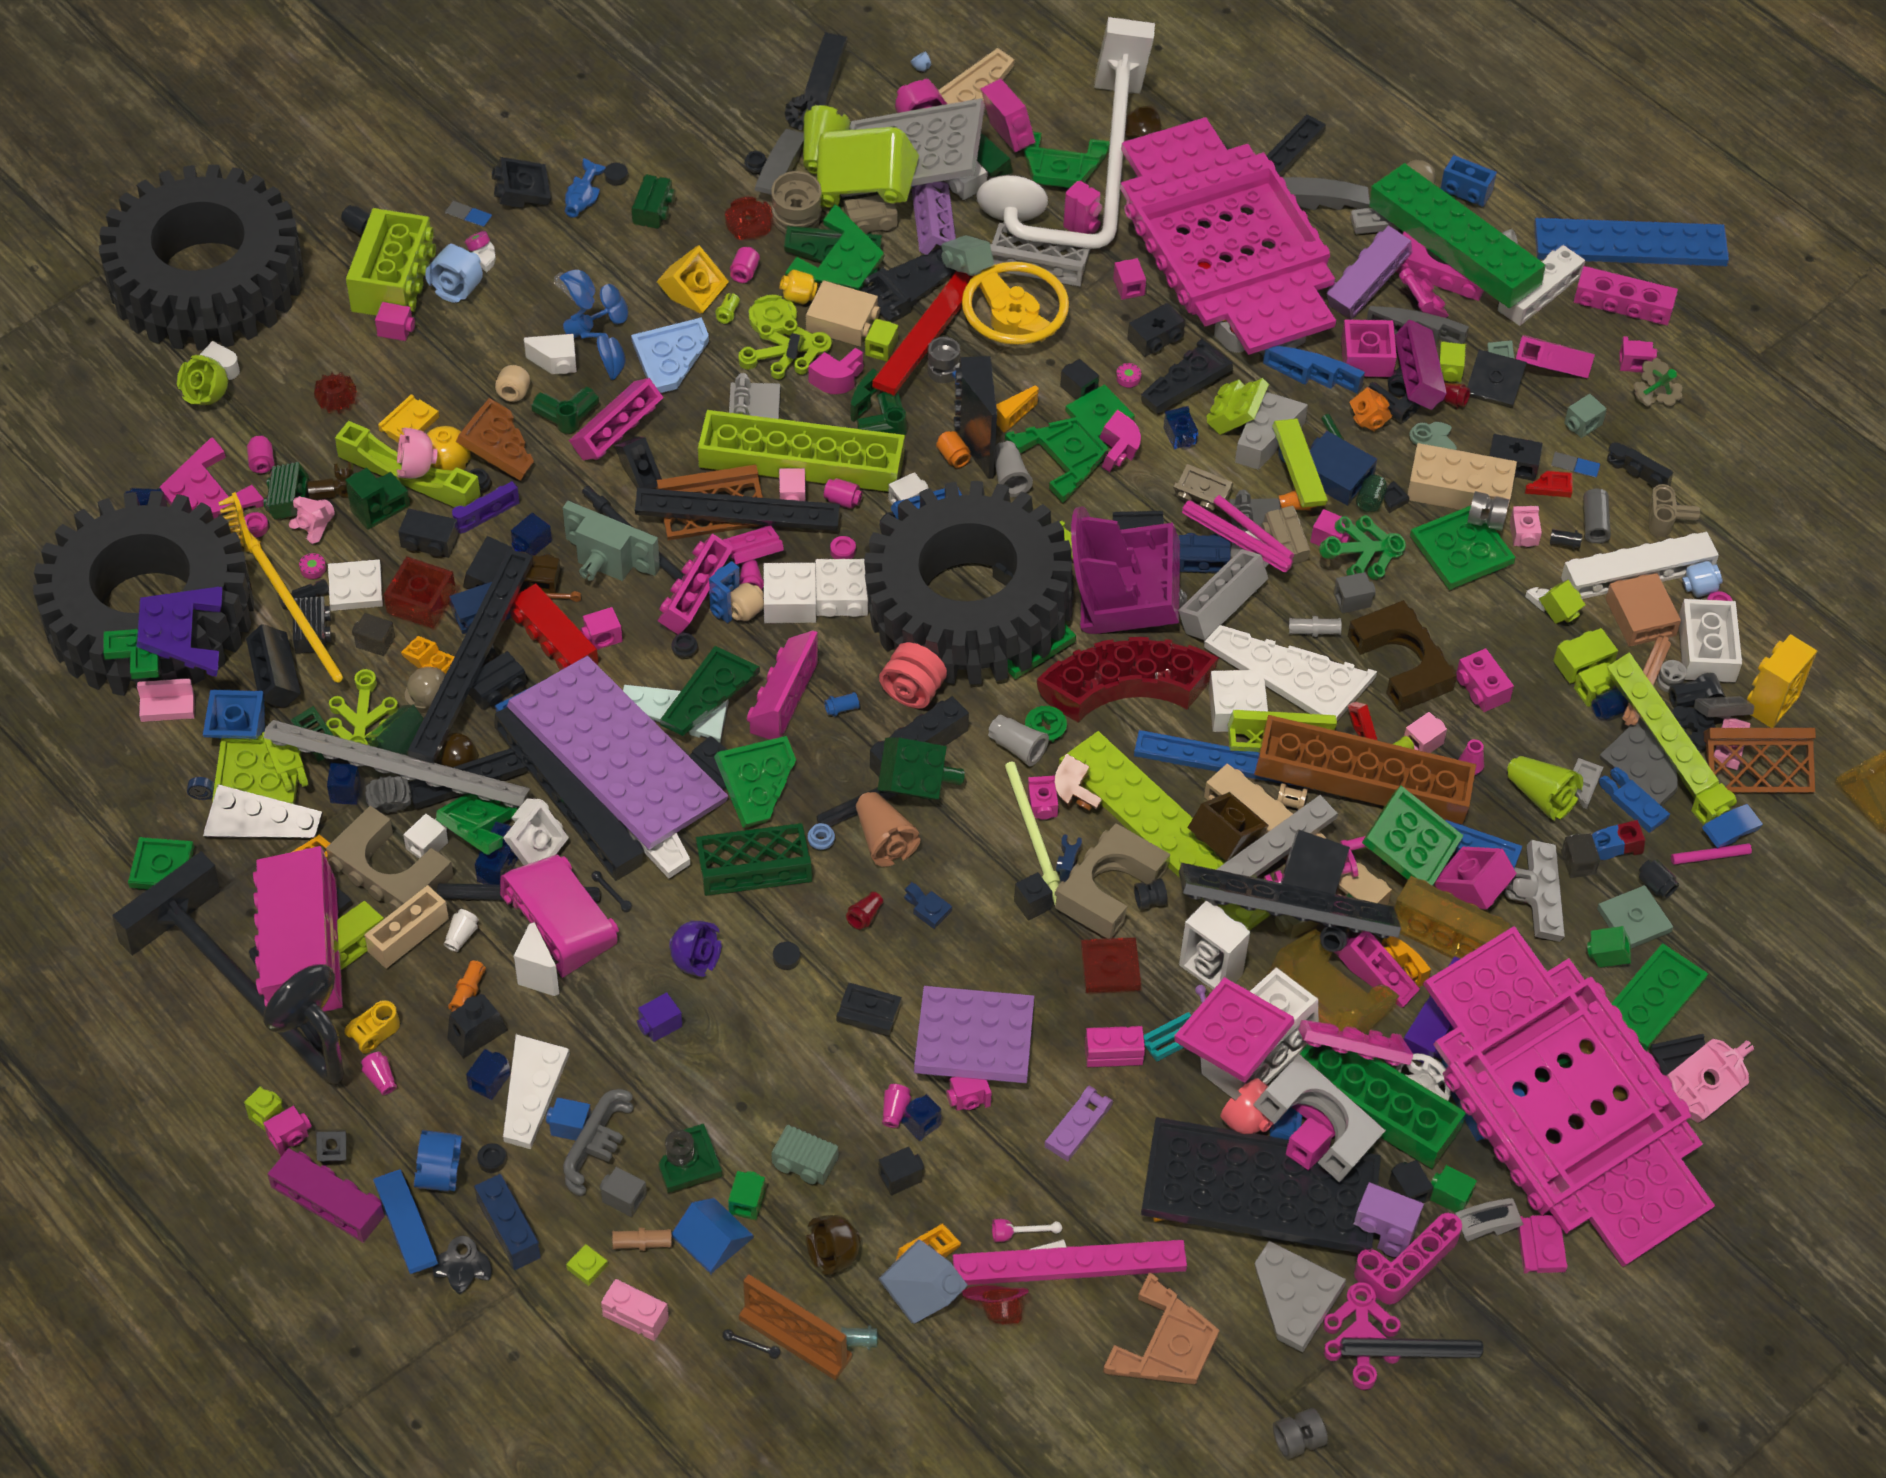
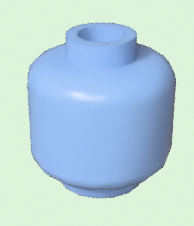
M1709 561L1687 567L1686 577L1682 578L1686 592L1692 591L1695 597H1702L1717 592L1719 584L1723 583L1718 566L1716 564L1712 565Z

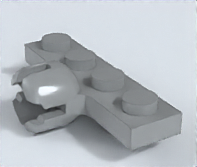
M1531 840L1527 844L1529 870L1514 868L1517 874L1505 888L1508 890H1505L1504 894L1511 900L1527 902L1531 905L1535 937L1560 942L1565 936L1556 845Z

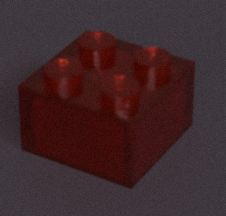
M406 556L384 593L387 613L434 629L450 602L449 596L454 595L456 591L453 571Z

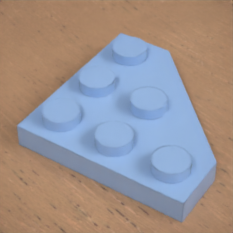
M702 318L631 335L633 346L645 376L651 379L660 393L678 388L709 342V334Z

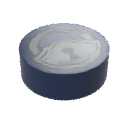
M194 777L188 781L187 794L198 800L210 799L213 797L215 784L208 778Z

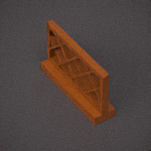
M756 465L657 480V489L711 494L726 491L734 496H743L740 494L743 488L754 486L755 494L752 497L762 498ZM663 517L667 540L763 526L711 521L708 526L700 527L695 524L696 520L669 519L668 517ZM675 519L686 524L683 530L674 532L671 531L670 525Z
M1709 728L1704 731V742H1706L1707 764L1715 775L1722 770L1731 779L1725 787L1732 793L1815 792L1813 739L1816 738L1815 728ZM1714 746H1723L1731 754L1721 763L1714 756ZM1743 746H1750L1757 753L1749 763L1737 753ZM1769 746H1776L1783 753L1775 763L1763 753ZM1795 746H1806V758L1801 763L1790 754V751ZM1733 756L1744 766L1736 776L1724 766ZM1759 756L1770 766L1762 776L1751 767ZM1785 757L1797 766L1789 776L1777 766ZM1714 763L1718 766V768L1715 771ZM1773 769L1784 779L1778 787H1772L1764 779ZM1799 769L1807 776L1808 787H1798L1791 780ZM1746 770L1758 779L1752 787H1746L1738 780ZM1735 782L1739 787L1730 786ZM1760 783H1762L1765 787H1757V786H1758ZM1786 783H1788L1791 787H1783V786H1784Z
M748 1274L743 1281L745 1307L739 1314V1320L832 1379L837 1380L852 1359V1352L847 1350V1335Z

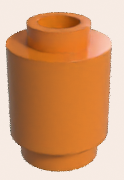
M947 431L939 436L936 447L951 466L961 468L970 461V450L957 432Z

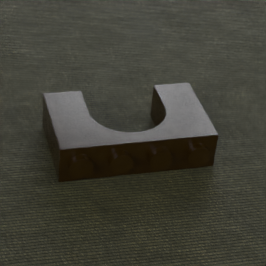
M1404 600L1350 621L1347 637L1360 655L1385 645L1396 644L1411 649L1420 659L1421 663L1417 667L1389 678L1386 694L1399 712L1453 691L1457 678L1455 668L1448 664L1441 648L1434 644L1427 628L1422 627L1415 611L1409 608Z

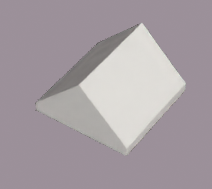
M535 922L529 924L514 954L518 985L556 996L559 994L556 965Z

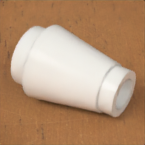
M460 909L457 914L453 915L444 946L454 952H458L478 928L477 922L479 919L471 912Z

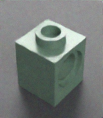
M1588 394L1568 407L1564 423L1571 431L1575 432L1580 438H1583L1603 425L1607 408L1591 394Z

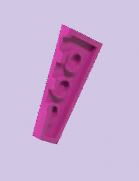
M1301 1020L1298 1029L1305 1042L1311 1046L1320 1047L1323 1044L1331 1046L1333 1050L1340 1053H1347L1348 1051L1357 1052L1363 1058L1374 1059V1057H1378L1396 1066H1399L1401 1063L1410 1065L1413 1058V1053L1400 1034L1392 1033L1391 1038L1382 1036L1380 1031L1370 1030L1369 1035H1365L1357 1028L1346 1026L1343 1031H1339V1028L1333 1024Z

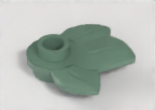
M1434 422L1430 425L1418 423L1410 431V440L1416 445L1420 443L1457 450L1455 444L1447 437L1452 428L1448 424L1442 422Z

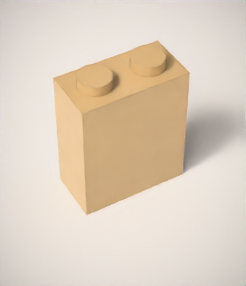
M823 281L806 314V331L812 333L823 332L832 339L861 347L875 318H879L881 308L878 307V296Z

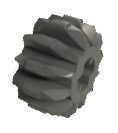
M399 776L380 777L378 780H372L366 786L365 795L368 806L371 805L381 813L386 812L388 814L389 812L404 810L411 804L412 795L407 779Z

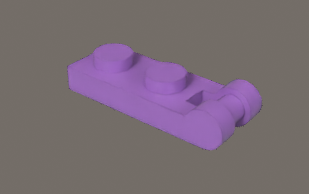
M1088 1086L1080 1099L1045 1141V1147L1068 1162L1109 1111L1113 1100L1107 1096H1100L1097 1094L1096 1089ZM1092 1103L1097 1108L1095 1111H1092L1087 1106Z

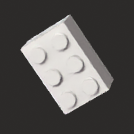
M1684 599L1679 613L1681 619L1679 632L1682 664L1687 670L1684 680H1696L1702 674L1715 673L1719 681L1736 682L1742 666L1736 601Z
M1205 901L1185 922L1179 965L1212 990L1215 989L1224 977L1236 983L1243 975L1250 932L1241 922L1234 921L1227 916L1220 907L1213 906L1208 901Z

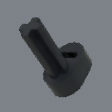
M1376 382L1369 384L1368 388L1380 393L1387 399L1390 405L1388 409L1391 411L1392 417L1401 424L1412 417L1421 407L1420 404L1409 400L1407 394L1399 400Z

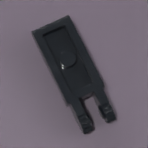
M1618 442L1610 444L1607 461L1614 468H1624L1629 474L1638 476L1654 488L1661 484L1671 486L1672 470L1623 444L1621 445Z

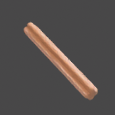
M1666 636L1656 639L1643 669L1644 674L1652 685L1656 681L1671 646V642L1668 641L1669 638ZM1628 703L1622 718L1625 724L1629 726L1630 724L1636 725L1640 716L1632 705Z

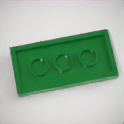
M1662 943L1611 1004L1620 1010L1623 1021L1628 1028L1635 1031L1639 1038V1043L1647 1051L1704 983L1708 973Z

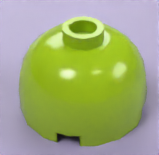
M204 355L192 356V359L184 362L180 367L177 377L178 389L182 390L185 396H182V398L190 404L211 405L220 400L228 387L226 370L220 362Z

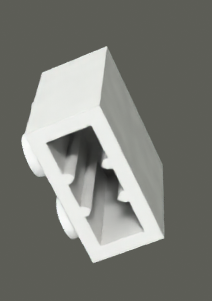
M816 559V616H868L864 559Z

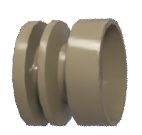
M792 171L780 175L774 181L771 189L772 221L778 230L786 234L787 226L815 229L819 225L821 220L822 192L821 186L815 177L805 172Z

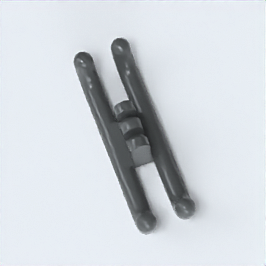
M614 1089L606 1092L600 1098L565 1158L563 1164L565 1184L575 1195L582 1196L586 1192L585 1186L582 1185L585 1178L578 1172L587 1156L590 1154L604 1161H610L612 1158L610 1152H615L618 1147L616 1143L621 1142L623 1136L616 1131L606 1128L605 1125L613 1113L618 1111L631 1113L633 1111V1105L630 1103L632 1094L629 1091Z

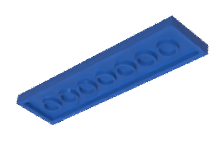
M1535 218L1534 222L1536 253L1539 260H1545L1551 251H1556L1564 245L1585 261L1727 266L1729 261L1723 224Z

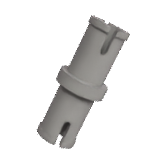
M1313 616L1312 619L1289 618V635L1312 634V637H1318V634L1341 635V618L1318 619V616Z

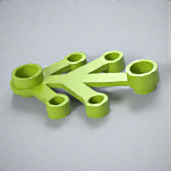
M787 318L783 321L782 330L785 334L797 333L804 335V341H802L799 352H807L804 357L795 360L794 369L798 374H806L808 366L817 355L821 356L824 352L827 353L830 350L832 340L826 333L816 332L812 334L798 327L796 320L792 318ZM763 323L759 326L760 338L770 340L780 346L759 350L745 347L739 352L738 362L743 369L749 370L757 366L758 360L784 355L779 362L771 365V376L775 379H781L785 376V370L794 360L786 356L790 339L773 331V326L770 323ZM763 330H769L770 332L764 333ZM780 369V370H782V371H781V372H776V371H774V370Z
M363 669L355 675L356 688L359 690L357 714L345 704L342 697L334 696L329 700L330 711L334 714L342 715L355 728L354 735H352L342 726V721L339 718H330L326 725L334 736L371 746L381 737H390L396 732L394 721L384 719L379 723V727L365 735L366 728L384 715H394L398 712L397 700L393 697H387L382 701L381 705L368 713L370 692L377 685L375 673L371 670ZM388 705H394V706L391 707V708H387V707H386V706H388ZM333 725H338L337 728H331ZM386 726L391 727L390 729H383Z

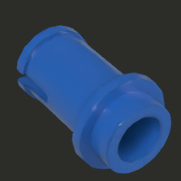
M853 692L852 694L836 698L829 696L827 700H824L825 710L828 715L837 716L840 712L858 709L859 700L857 694Z

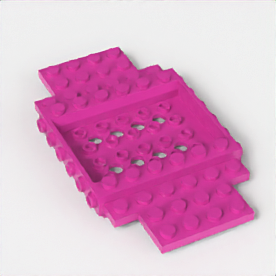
M1206 117L1122 142L1121 150L1138 176L1137 178L1121 182L1120 190L1127 199V204L1124 208L1125 214L1128 219L1133 221L1137 234L1144 239L1148 252L1152 253L1155 257L1159 270H1163L1169 286L1174 288L1180 304L1185 306L1188 313H1192V315L1197 314L1204 326L1227 320L1248 355L1335 327L1336 319L1317 291L1332 286L1335 282L1334 276L1327 267L1328 259L1330 258L1329 248L1322 243L1318 231L1311 226L1307 214L1300 209L1296 197L1289 192L1285 180L1278 175L1274 163L1271 160L1269 161L1265 153L1255 155L1249 144L1227 150ZM1247 207L1252 209L1254 213L1247 215L1240 210ZM1228 214L1232 217V220L1226 222L1221 220L1219 216ZM1200 221H1207L1211 227L1204 228L1199 226L1198 223ZM1180 227L1187 228L1190 231V233L1187 235H1183L1181 233H1178L1176 230ZM1269 241L1272 242L1275 245V247L1273 249H1269L1267 247H1263L1262 243ZM1249 248L1253 250L1254 254L1248 256L1242 254L1241 250ZM1221 255H1229L1232 261L1227 263L1220 260L1219 257ZM1208 262L1211 268L1204 269L1199 267L1198 263Z
M1513 926L1423 983L1454 1028V1030L1436 1040L1433 1044L1448 1065L1447 1069L1442 1073L1445 1084L1451 1091H1455L1460 1098L1463 1110L1474 1118L1478 1131L1485 1139L1488 1138L1493 1145L1496 1157L1507 1165L1511 1171L1510 1174L1513 1181L1526 1192L1528 1202L1533 1209L1538 1210L1541 1215L1551 1211L1566 1234L1589 1219L1621 1266L1624 1267L1715 1207L1682 1160V1158L1703 1144L1687 1123V1120L1692 1117L1687 1103L1674 1092L1669 1078L1662 1075L1656 1067L1653 1056L1643 1049L1635 1031L1628 1028L1623 1021L1620 1010L1607 999L1604 988L1598 982H1595L1592 976L1584 979L1569 958L1551 970L1546 971L1518 930ZM1580 1041H1590L1594 1046V1052L1592 1054H1584L1579 1048ZM1559 1054H1566L1571 1058L1572 1065L1570 1068H1562L1557 1062ZM1537 1068H1544L1549 1072L1550 1079L1548 1082H1540L1536 1079L1535 1070ZM1522 1082L1525 1084L1527 1095L1523 1097L1517 1096L1512 1090L1513 1083ZM1619 1086L1627 1091L1628 1097L1625 1101H1618L1614 1098V1087ZM1591 1102H1602L1605 1106V1113L1603 1115L1594 1114L1590 1108ZM1569 1116H1579L1583 1120L1582 1129L1575 1130L1571 1128L1568 1123ZM1549 1129L1557 1130L1561 1136L1560 1143H1550L1546 1138V1131Z

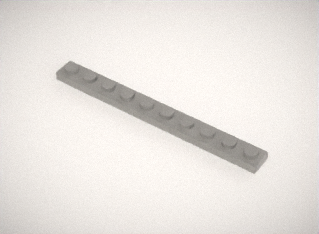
M273 720L265 728L263 738L270 739L274 744L296 746L298 750L303 752L315 751L322 753L324 757L329 759H345L355 766H371L378 772L397 773L404 779L423 780L428 785L434 787L446 786L452 788L456 793L465 794L468 792L476 794L480 799L502 801L509 807H521L525 800L529 798L530 788L436 763H429L403 754Z

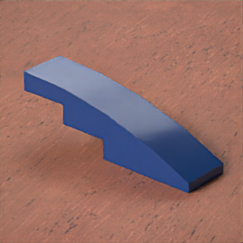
M1274 346L1265 349L1263 364L1304 385L1311 379L1329 389H1332L1336 383L1356 394L1362 389L1365 372L1342 361L1290 347Z
M401 1169L374 1178L375 1188L409 1273L412 1274L437 1265L436 1256Z

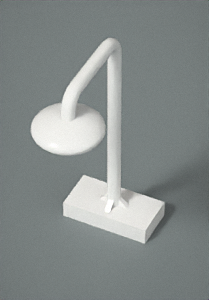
M1108 17L1096 69L1094 87L1114 90L1102 231L1098 234H1085L1023 225L1020 222L1031 220L1039 216L1046 209L1048 204L1046 192L1039 184L1024 177L1007 175L992 178L980 186L977 192V202L985 213L1004 221L1008 231L1017 238L1090 249L1106 246L1114 239L1118 221L1123 161L1121 144L1124 142L1128 92L1140 94L1154 39L1155 23Z

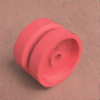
M906 642L901 643L891 656V660L879 674V681L883 689L893 699L908 707L919 709L926 707L936 694V690L945 680L947 670L941 659L928 648L916 643Z

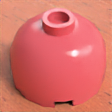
M1256 1078L1242 1086L1238 1090L1241 1095L1236 1101L1231 1098L1222 1110L1220 1117L1225 1124L1232 1130L1242 1134H1255L1260 1130L1266 1132L1274 1123L1253 1104L1266 1090L1268 1085L1259 1078Z

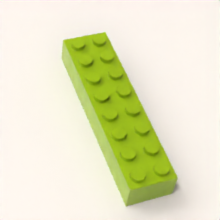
M707 410L698 446V460L700 468L716 470L756 465L758 475L780 478L779 469L805 468V481L827 484L829 479L835 480L838 478L858 484L860 488L889 492V484L900 479L904 459L905 435Z

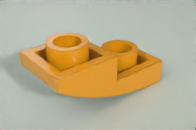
M417 636L401 651L402 656L416 667H435L441 669L445 674L455 657L440 651L435 642Z
M1392 936L1383 938L1382 946L1401 968L1404 967V971L1413 979L1418 987L1423 986V983L1429 979L1431 972L1428 964L1414 949L1399 938Z

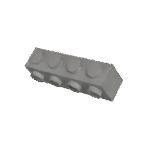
M1241 549L1178 610L1186 634L1206 640L1219 625L1232 615L1268 579L1260 554Z

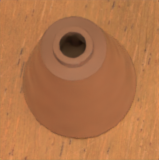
M867 792L861 795L856 804V810L872 860L876 865L885 867L894 865L892 860L902 857L903 860L907 859L916 851L921 839L919 838L917 828L878 793Z

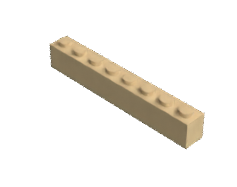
M1226 764L1206 782L1204 797L1207 800L1231 792L1269 825L1263 836L1293 815V813L1285 808L1282 802L1274 800L1265 793L1261 786L1252 783L1240 770L1234 769L1229 764ZM1321 832L1315 834L1317 836L1326 838ZM1289 854L1284 856L1283 859L1287 861ZM1356 862L1358 868L1357 877L1352 878L1350 873L1341 875L1335 894L1346 896L1349 893L1356 899L1388 905L1392 889L1389 888L1385 881L1376 878L1368 872L1363 864Z

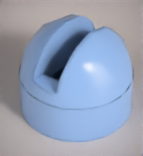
M926 51L910 61L913 67L921 72L926 71L931 66V60Z

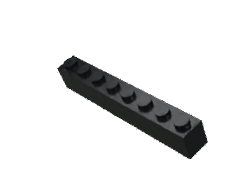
M508 707L496 712L494 728L612 878L617 881L641 867L644 849L638 840H633L629 835L628 828L620 820L618 821L614 814Z

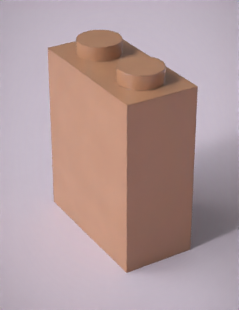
M1658 573L1640 575L1637 578L1610 583L1606 601L1629 647L1656 641L1658 637L1663 638L1666 636L1669 638L1677 635L1681 619Z

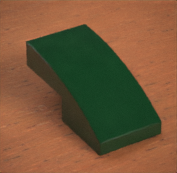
M874 368L865 375L854 391L851 400V420L853 422L871 409V397L879 391V389L872 387L873 380L879 373Z

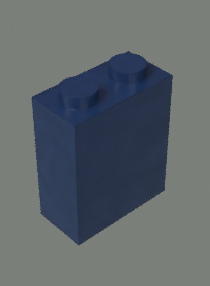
M1326 431L1321 438L1317 437L1311 446L1310 454L1325 493L1348 506L1374 476L1377 458L1329 431Z

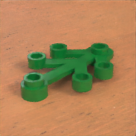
M1367 515L1360 517L1356 521V526L1352 524L1348 517L1343 516L1335 522V529L1341 534L1347 532L1357 542L1341 543L1338 538L1330 536L1321 542L1319 552L1322 557L1327 559H1333L1339 554L1361 553L1356 563L1347 569V576L1354 575L1353 570L1357 574L1363 573L1375 552H1382L1378 562L1371 565L1367 571L1371 579L1378 580L1384 576L1385 568L1391 558H1397L1403 554L1406 543L1404 538L1397 533L1386 534ZM1369 531L1379 541H1372L1364 533Z

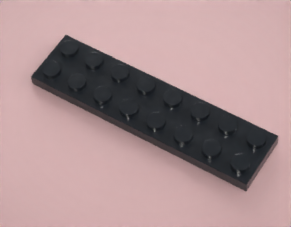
M1182 862L1180 865L1179 876L1183 893L1193 899H1202L1203 897L1213 899L1214 902L1221 905L1232 903L1240 905L1246 910L1253 911L1256 908L1266 910L1269 914L1275 916L1291 915L1295 919L1304 922L1309 920L1320 921L1321 924L1328 927L1339 925L1357 933L1363 931L1373 932L1381 938L1399 937L1401 926L1394 906Z

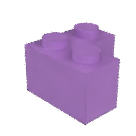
M1369 1183L1357 1210L1354 1225L1359 1226L1366 1232L1380 1234L1381 1237L1377 1249L1382 1250L1388 1256L1398 1257L1412 1242L1424 1204Z

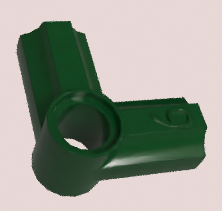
M587 386L584 389L582 388L570 400L559 401L546 393L539 392L535 396L531 408L533 412L556 423L560 432L570 434L578 430L579 421L599 404V397L593 389Z
M884 391L877 395L881 415L857 419L858 429L900 435H906L907 433L906 411L902 407L898 391L895 395Z

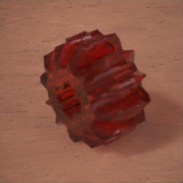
M331 371L329 376L322 374L321 380L316 381L314 397L320 409L326 408L328 413L333 409L338 413L342 408L349 410L350 404L355 403L356 385H354L351 377L345 376L343 372L335 375Z

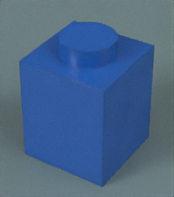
M557 1097L554 1107L549 1108L546 1123L550 1124L551 1136L576 1141L591 1115L590 1104Z

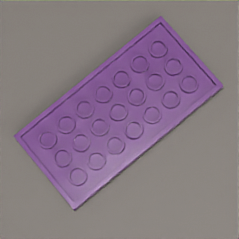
M588 656L513 697L508 702L507 707L648 849L656 846L727 801L728 795Z

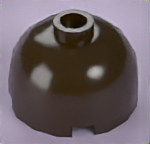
M826 1215L813 1218L808 1223V1227L812 1226L811 1234L806 1235L808 1253L815 1267H818L819 1264L824 1270L821 1272L822 1274H833L845 1270L856 1260L860 1245V1235L847 1219L838 1215Z

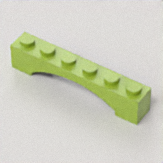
M348 421L335 437L338 457L360 467L368 468L370 471L381 476L392 472L402 485L450 506L465 507L480 497L478 476L457 467L454 470L430 467L424 476L418 478L398 477L397 469L401 470L402 463H397V452L373 436L369 429L351 421Z
M1630 652L1607 666L1609 677L1649 728L1693 798L1695 799L1697 795L1718 785V778Z

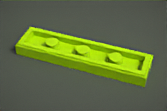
M1298 419L1275 420L1272 427L1302 508L1326 505L1328 499Z

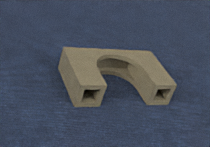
M370 805L326 848L328 863L333 870L346 874L354 885L358 887L360 885L363 886L374 899L387 903L393 912L427 885L437 893L438 884L448 883L454 877L451 861L432 848L413 866L401 873L383 874L371 868L368 864L371 856L393 835L391 819Z
M1115 823L1109 831L1105 830L1102 833L1098 845L1095 848L1091 847L1087 851L1081 865L1076 864L1073 867L1069 879L1066 882L1062 881L1058 885L1054 894L1057 896L1055 908L1110 940L1124 923L1127 906L1102 892L1095 885L1093 878L1104 871L1118 870L1149 884L1155 879H1160L1166 873L1170 854Z

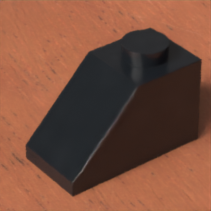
M636 436L614 446L624 471L636 488L653 489L657 487V480L662 478L646 437Z

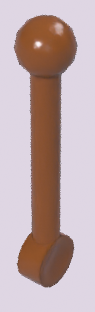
M576 591L571 594L546 593L549 598L571 599L575 602L581 600V593Z

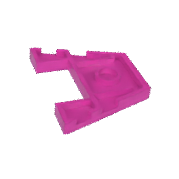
M213 437L200 447L159 487L167 502L171 505L176 495L180 494L189 497L192 511L202 502L211 507L214 519L219 516L218 514H222L220 509L230 504L219 506L218 502L230 496L225 493L206 468L226 458L224 450ZM253 485L236 493L242 510L254 505L256 508L264 506V498Z

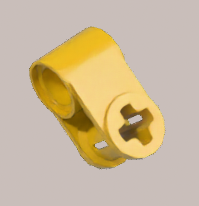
M390 1001L376 1003L365 1013L353 1019L346 1026L345 1034L348 1038H353L359 1044V1050L362 1053L371 1052L381 1042L398 1031L400 1020L396 1007ZM390 1016L387 1020H381L383 1017Z

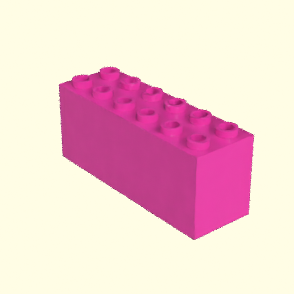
M318 846L258 859L257 871L253 872V879L257 888V892L254 893V902L258 909V913L254 914V920L259 931V935H255V944L259 952L255 962L260 973V978L256 979V986L259 995H264L265 1006L278 988L291 976L308 966L325 964L334 971L335 983L330 998L322 1010L325 1012L342 1008L339 951L334 953V940L338 943L337 884L322 847Z

